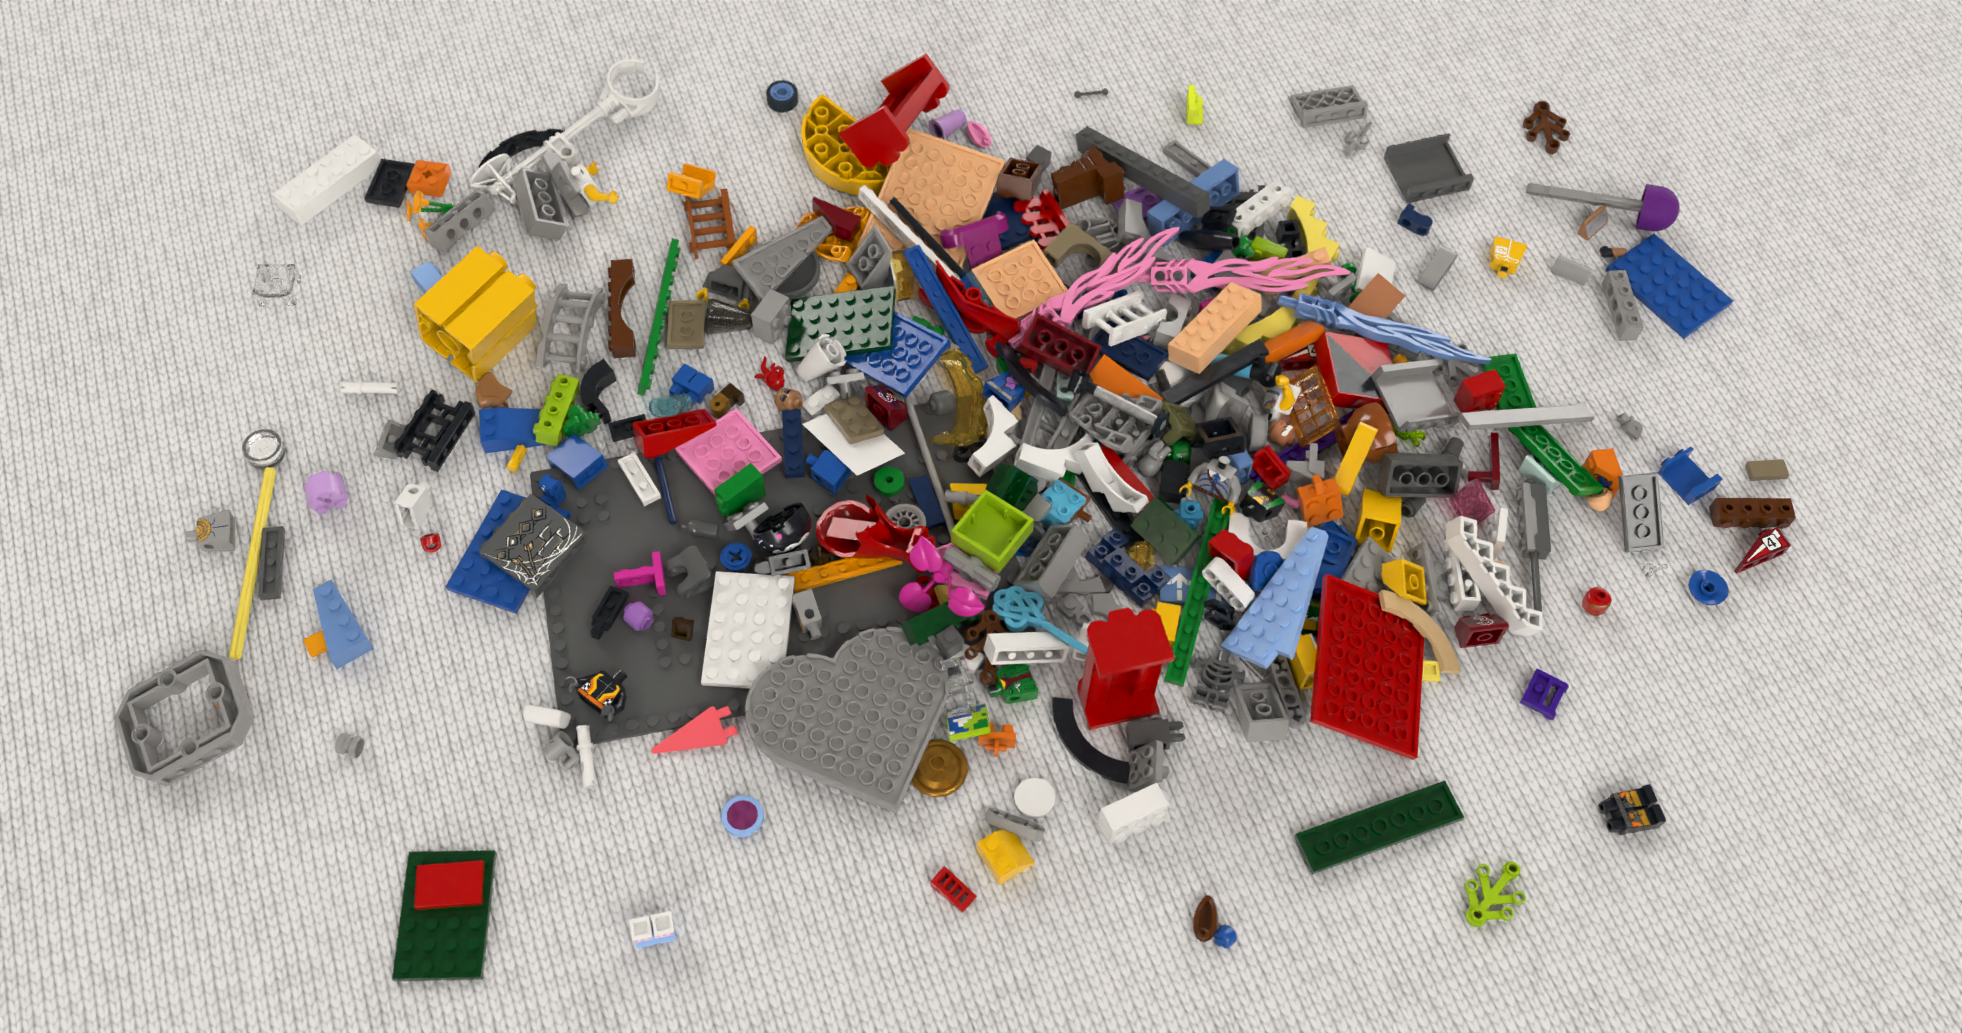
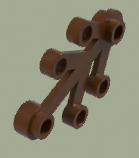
M1539 101L1533 107L1534 113L1529 118L1524 119L1522 126L1525 129H1531L1534 121L1540 117L1541 122L1532 131H1528L1526 140L1534 142L1537 135L1543 130L1547 142L1545 150L1548 154L1552 155L1558 152L1560 142L1553 139L1551 130L1559 134L1558 137L1561 141H1567L1570 132L1562 129L1565 127L1567 120L1551 112L1549 103ZM1548 118L1554 120L1555 124L1549 121Z
M984 611L981 614L980 623L965 632L966 639L974 641L979 633L986 628L985 637L976 645L970 646L965 650L964 655L968 660L976 658L978 652L984 648L988 634H993L994 631L996 633H1006L999 624L1000 618L995 611ZM969 651H972L974 656L970 655ZM985 654V669L980 672L979 680L982 684L988 686L996 681L997 673Z

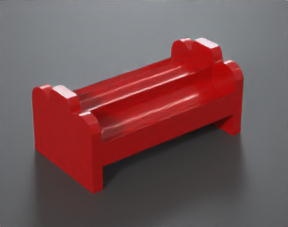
M927 53L884 77L881 83L889 92V95L878 109L838 133L859 162L866 168H873L878 162L888 166L898 161L900 152L905 151L910 144V138L906 131L922 111L928 113L937 108L940 104V99L948 94L950 90L948 82Z
M1129 607L1109 611L1107 622L1103 620L1093 621L1088 625L1086 632L1088 650L1083 677L1078 682L1077 692L1089 730L1158 715L1160 710L1155 698V691L1162 664L1172 662L1175 658L1161 616L1156 611L1146 609L1137 615Z

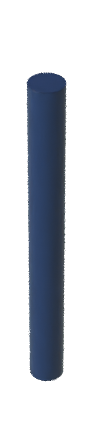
M656 457L654 461L669 524L674 525L677 523L663 461L661 457Z

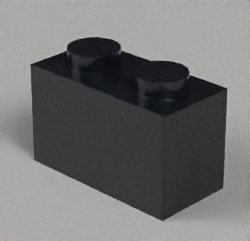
M1164 459L1158 497L1162 498L1165 502L1180 504L1182 497H1186V487L1181 492L1179 491L1184 485V481L1188 482L1189 470H1186V462Z

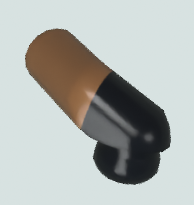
M1602 246L1599 252L1603 258L1621 257L1627 253V249Z

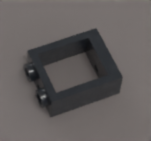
M1232 417L1195 424L1196 440L1208 460L1245 452L1244 435Z

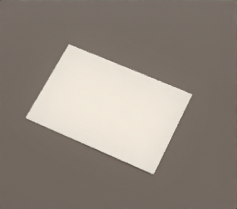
M827 413L802 424L857 476L905 454L885 434L849 444Z

